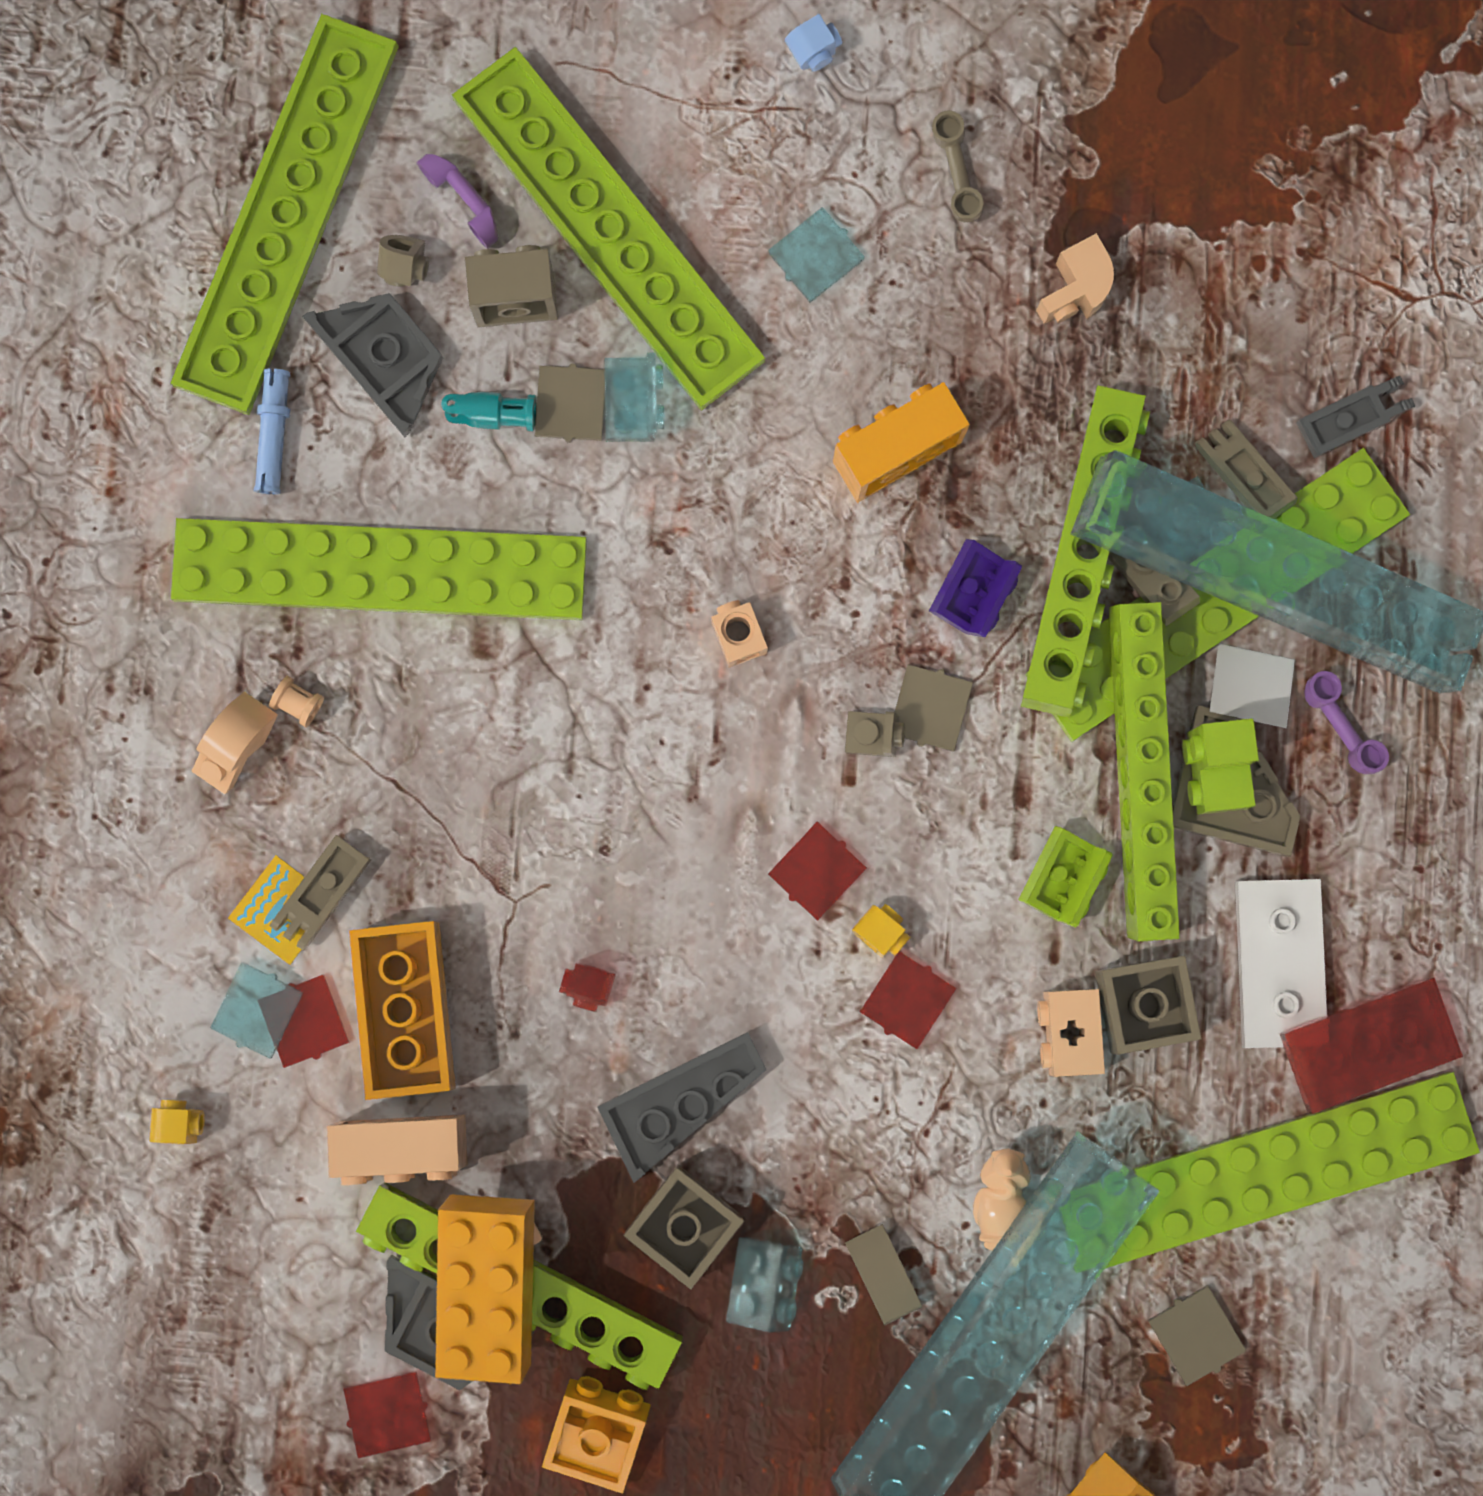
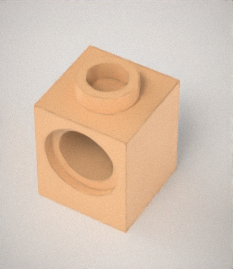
M735 600L716 608L718 614L711 616V623L729 668L767 654L768 647L750 602L741 605L739 600ZM733 622H742L748 626L750 634L743 641H733L726 634L727 627Z

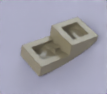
M883 1224L845 1242L884 1325L922 1308L920 1300Z

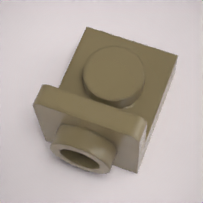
M848 711L845 753L896 757L897 747H903L905 723L899 722V716L895 712L886 711V714Z

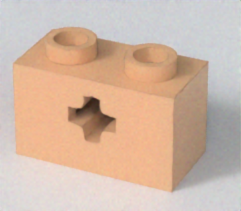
M1099 989L1043 992L1044 1001L1037 1002L1039 1026H1046L1047 1043L1040 1044L1042 1068H1049V1076L1053 1077L1105 1074ZM1067 1021H1070L1071 1027L1079 1029V1036L1072 1037V1045H1069L1067 1038L1060 1036V1030L1066 1029L1068 1026Z

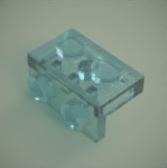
M647 353L645 358H604L605 442H654L657 429H664V405H657L656 389H663V365L656 364L655 353Z
M739 1237L726 1322L765 1332L789 1331L797 1311L795 1295L797 1282L803 1272L802 1247L780 1245L749 1237Z

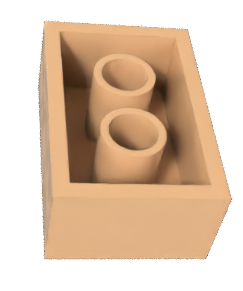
M466 1114L339 1121L327 1126L329 1178L341 1177V1185L366 1184L367 1181L373 1180V1176L384 1175V1183L410 1181V1178H415V1173H427V1180L453 1179V1176H457V1171L468 1165Z

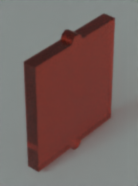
M816 822L768 875L789 894V901H797L818 921L867 867L845 848V841H838L819 822Z
M899 951L859 1012L883 1027L886 1035L892 1033L917 1050L957 988L932 973L931 966L923 967Z
M324 975L298 985L289 983L286 987L287 989L259 999L284 1068L309 1058L318 1060L322 1057V1053L350 1043Z
M417 1371L343 1389L349 1414V1420L346 1425L348 1428H352L358 1458L431 1442L425 1412L428 1408V1403L423 1401Z

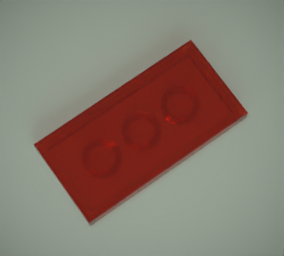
M1426 978L1279 1033L1307 1113L1310 1114L1463 1057L1435 978Z

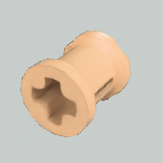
M286 676L272 695L269 708L285 711L299 719V724L307 728L320 710L324 697L318 693L313 695L294 684V678Z

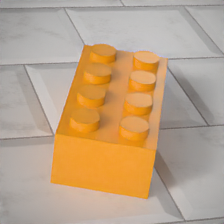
M428 921L349 930L365 1100L456 1089L439 922Z
M450 1194L438 1209L435 1378L511 1384L522 1383L531 1366L535 1200Z

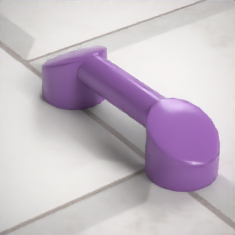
M426 154L416 163L419 169L435 188H438L446 181L453 187L476 215L467 223L470 230L486 249L493 246L498 241V232L492 209L459 169L450 161L434 154Z
M1321 671L1310 677L1305 685V699L1313 708L1322 710L1349 750L1348 761L1351 767L1365 775L1382 771L1389 761L1388 750L1377 740L1363 742L1336 702L1342 692L1339 678L1329 671Z

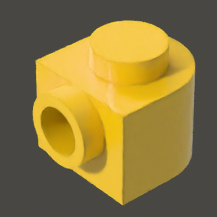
M884 904L881 909L876 905H872L852 928V932L881 958L888 951L896 956L911 938L900 925L904 919L887 904Z
M161 1100L160 1108L151 1109L149 1142L171 1144L197 1143V1136L202 1135L204 1130V1111L186 1109L187 1101Z

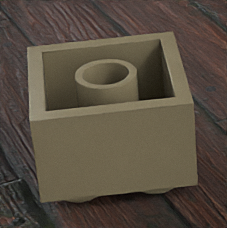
M524 245L515 249L516 252L499 253L495 249H483L476 251L474 256L465 257L469 306L477 327L558 320L554 272L548 249H540L537 245Z
M1175 956L1095 971L1111 1054L1120 1055L1202 1040L1185 956Z
M677 1164L625 1231L624 1237L689 1289H692L744 1222V1216Z

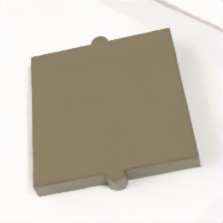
M573 363L569 367L539 365L535 437L565 439L567 443H571L573 439L602 441L606 369L577 368L576 364Z
M908 664L894 711L899 716V722L905 723V739L916 741L919 747H923L926 744L954 752L973 682L945 675L942 669L934 672Z
M1208 1285L1183 1300L1174 1299V1305L1148 1320L1186 1386L1212 1371L1219 1373L1221 1371L1220 1366L1246 1351Z

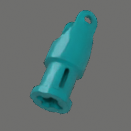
M473 392L467 394H448L441 402V406L445 411V418L450 423L467 424L478 429L499 430L501 426L526 427L527 431L534 432L536 395L529 394L527 398L502 397L501 393ZM450 400L455 401V404L448 406ZM451 414H458V416L452 417Z

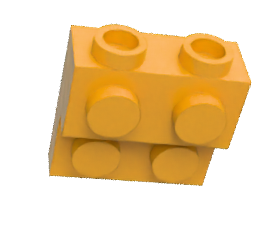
M584 1376L579 1378L578 1381L570 1378L542 1468L623 1494L651 1404L643 1402V1397L633 1390H621L618 1394L602 1389V1383L595 1378Z

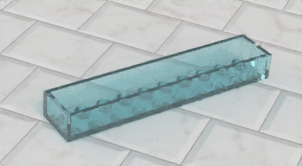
M1117 450L1100 457L1070 533L1080 539L1439 694L1461 691L1474 657L1467 653L1448 656L1450 650L1458 652L1477 649L1483 633L1482 610Z
M1077 1131L830 1478L838 1495L943 1496L1157 1196L1159 1190L1138 1172Z

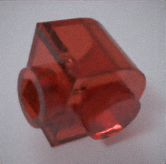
M576 962L574 970L565 969L559 992L574 998L573 1006L596 1012L598 1005L607 1006L616 974Z

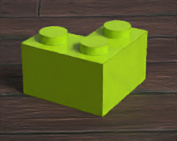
M1254 719L1207 723L1187 732V739L1182 742V752L1185 764H1191L1193 781H1188V797L1190 805L1196 806L1197 815L1245 810L1255 807L1250 764L1259 761Z

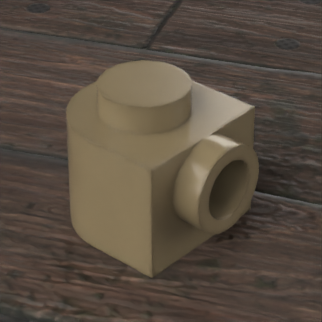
M403 235L382 237L379 241L377 274L387 284L397 287L411 286L415 280L424 281L429 269V257L424 256L425 240Z

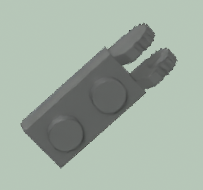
M1401 376L1392 378L1375 387L1372 384L1299 419L1296 424L1314 459L1387 425L1392 419L1416 407L1412 398L1404 399L1385 410L1379 398L1400 389L1404 385Z

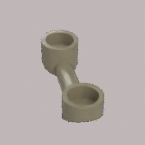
M942 111L934 118L932 131L936 143L942 149H945L955 188V193L951 199L952 214L958 221L965 223L973 222L982 215L984 203L980 192L971 188L961 149V144L965 138L964 120L955 111Z

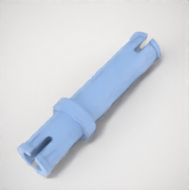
M267 368L263 372L262 404L257 406V415L261 416L254 492L269 495L272 492L273 495L281 494L280 481L285 420L290 418L291 410L287 407L290 372L283 369H274V372H272V369Z

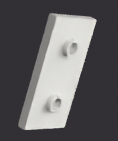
M1321 879L1236 881L1242 1048L1328 1046Z

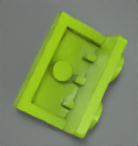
M1055 826L1018 900L1055 921L1077 927L1089 910L1090 900L1099 882L1104 879L1108 872V864L1113 854L1106 849L1088 843L1064 828Z

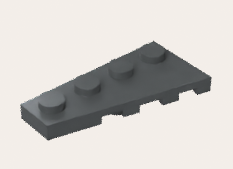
M748 1032L597 1106L634 1183L766 1071Z

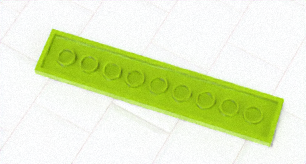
M321 13L170 382L174 388L250 415L264 381V369L269 368L398 50L397 41Z
M516 46L452 94L453 101L701 411L765 362L763 354Z
M1364 448L1296 492V504L1264 527L1257 519L1178 571L1200 596V604L1168 626H1165L1162 622L1165 679L1410 515ZM1139 597L1130 604L1146 602L1142 599V597ZM1109 618L1101 623L1099 629L1093 628L1090 632L1088 642L1094 643L1096 646L1091 667H1082L1079 682L1087 683L1081 708L1073 706L1070 718L1052 714L1071 742L1114 714ZM1062 661L1052 662L1048 666L1051 674L1059 678L1066 677L1071 673L1070 667Z
M176 518L171 600L174 602L583 620L587 539L586 537Z
M1449 1071L1064 1189L1053 1194L1077 1272L1080 1276L1472 1156L1480 1153L1455 1074Z

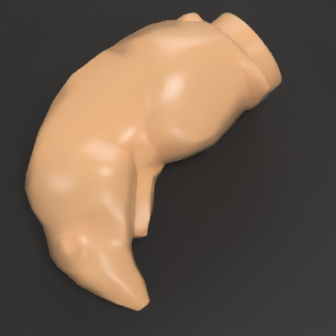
M1009 1148L993 1151L991 1157L983 1165L980 1177L987 1187L980 1189L973 1203L974 1219L981 1232L979 1240L984 1242L985 1248L996 1252H1013L1018 1249V1244H1024L1022 1236L1028 1216V1203L1023 1198L1022 1189L1029 1185L1031 1174L1029 1167L1023 1160L1025 1155Z

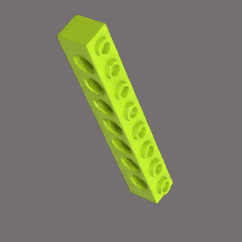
M1097 385L1021 707L1070 718L1073 706L1079 708L1082 706L1087 683L1079 682L1082 667H1091L1096 644L1088 642L1091 627L1100 628L1105 604L1097 603L1101 588L1109 590L1114 565L1106 563L1110 549L1118 551L1123 526L1116 525L1119 511L1127 512L1132 488L1126 487L1125 482L1128 472L1136 474L1141 449L1134 448L1137 434L1145 435L1150 411L1143 410L1145 395ZM1109 430H1117L1124 435L1125 440L1114 443L1109 441L1104 433ZM1100 468H1109L1115 473L1116 478L1112 481H1103L1096 476L1095 471ZM1091 506H1099L1106 511L1107 517L1102 520H1094L1087 515L1086 509ZM1088 544L1096 548L1098 556L1093 559H1085L1078 554L1076 549L1081 545ZM1073 583H1081L1088 588L1089 595L1084 598H1075L1069 594L1067 587ZM1064 622H1072L1078 626L1080 634L1073 638L1064 637L1060 634L1058 626ZM1062 661L1070 667L1071 673L1066 677L1059 678L1051 674L1048 666L1052 662Z
M1161 602L1119 604L1109 607L1127 938L1138 942L1180 939Z
M388 1183L379 1185L355 1232L363 1235L362 1242L376 1251L385 1253L388 1248L402 1256L400 1262L405 1266L418 1272H422L425 1267L437 1274V1257L433 1252V1243L438 1239V1209ZM399 1219H408L414 1223L416 1227L414 1240L405 1241L398 1237L395 1227ZM533 1259L532 1331H535L538 1326L552 1333L550 1340L555 1344L571 1351L574 1346H577L590 1353L587 1359L595 1365L606 1370H610L613 1365L627 1372L625 1379L642 1389L648 1390L650 1385L659 1389L682 1343L683 1336ZM551 1297L561 1298L567 1305V1314L561 1318L550 1317L545 1311V1301ZM588 1317L601 1319L605 1325L604 1334L597 1338L587 1336L582 1329L583 1320ZM628 1336L638 1338L643 1345L641 1354L636 1357L625 1356L619 1347V1343L623 1338Z

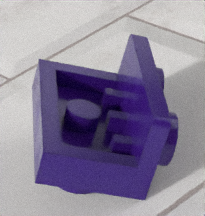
M966 539L929 612L966 635L986 637L988 632L996 626L1000 616L999 611L1006 597L1016 588L1018 574L1022 565L1013 560L1003 559L973 539Z

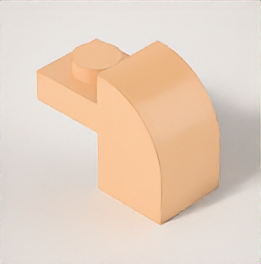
M1097 233L1060 253L1056 266L1067 286L1041 299L1036 311L1043 324L1053 319H1056L1057 323L1069 319L1079 311L1077 306H1080L1086 319H1089L1104 303L1113 284L1114 269L1111 258Z
M244 691L224 708L202 737L196 748L200 754L192 772L222 793L226 794L234 787L247 758L265 743L278 714Z

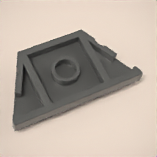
M387 293L370 297L365 302L353 301L340 304V308L320 313L311 311L304 314L303 318L403 437L405 438L409 435L441 365L443 356L393 296Z
M391 1255L387 1260L386 1268L388 1270V1286L385 1312L387 1315L385 1352L435 1377L437 1278L424 1271H415L402 1264L398 1257ZM437 1378L459 1391L472 1382L471 1380Z

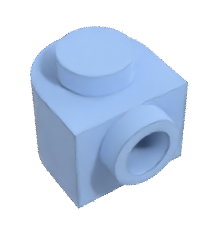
M820 14L796 27L785 38V43L802 70L810 68L812 72L827 66L832 61L836 48L843 44L835 26L831 22L826 25Z

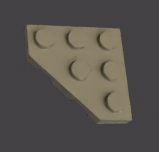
M1198 705L1195 707L1190 731L1202 724L1241 720V718L1209 712L1210 708ZM1258 751L1259 761L1250 764L1256 806L1245 810L1197 815V808L1190 805L1188 797V781H1193L1191 764L1186 765L1183 758L1172 803L1173 827L1175 829L1291 857L1301 816L1293 803L1289 802L1277 782L1276 775L1261 751Z

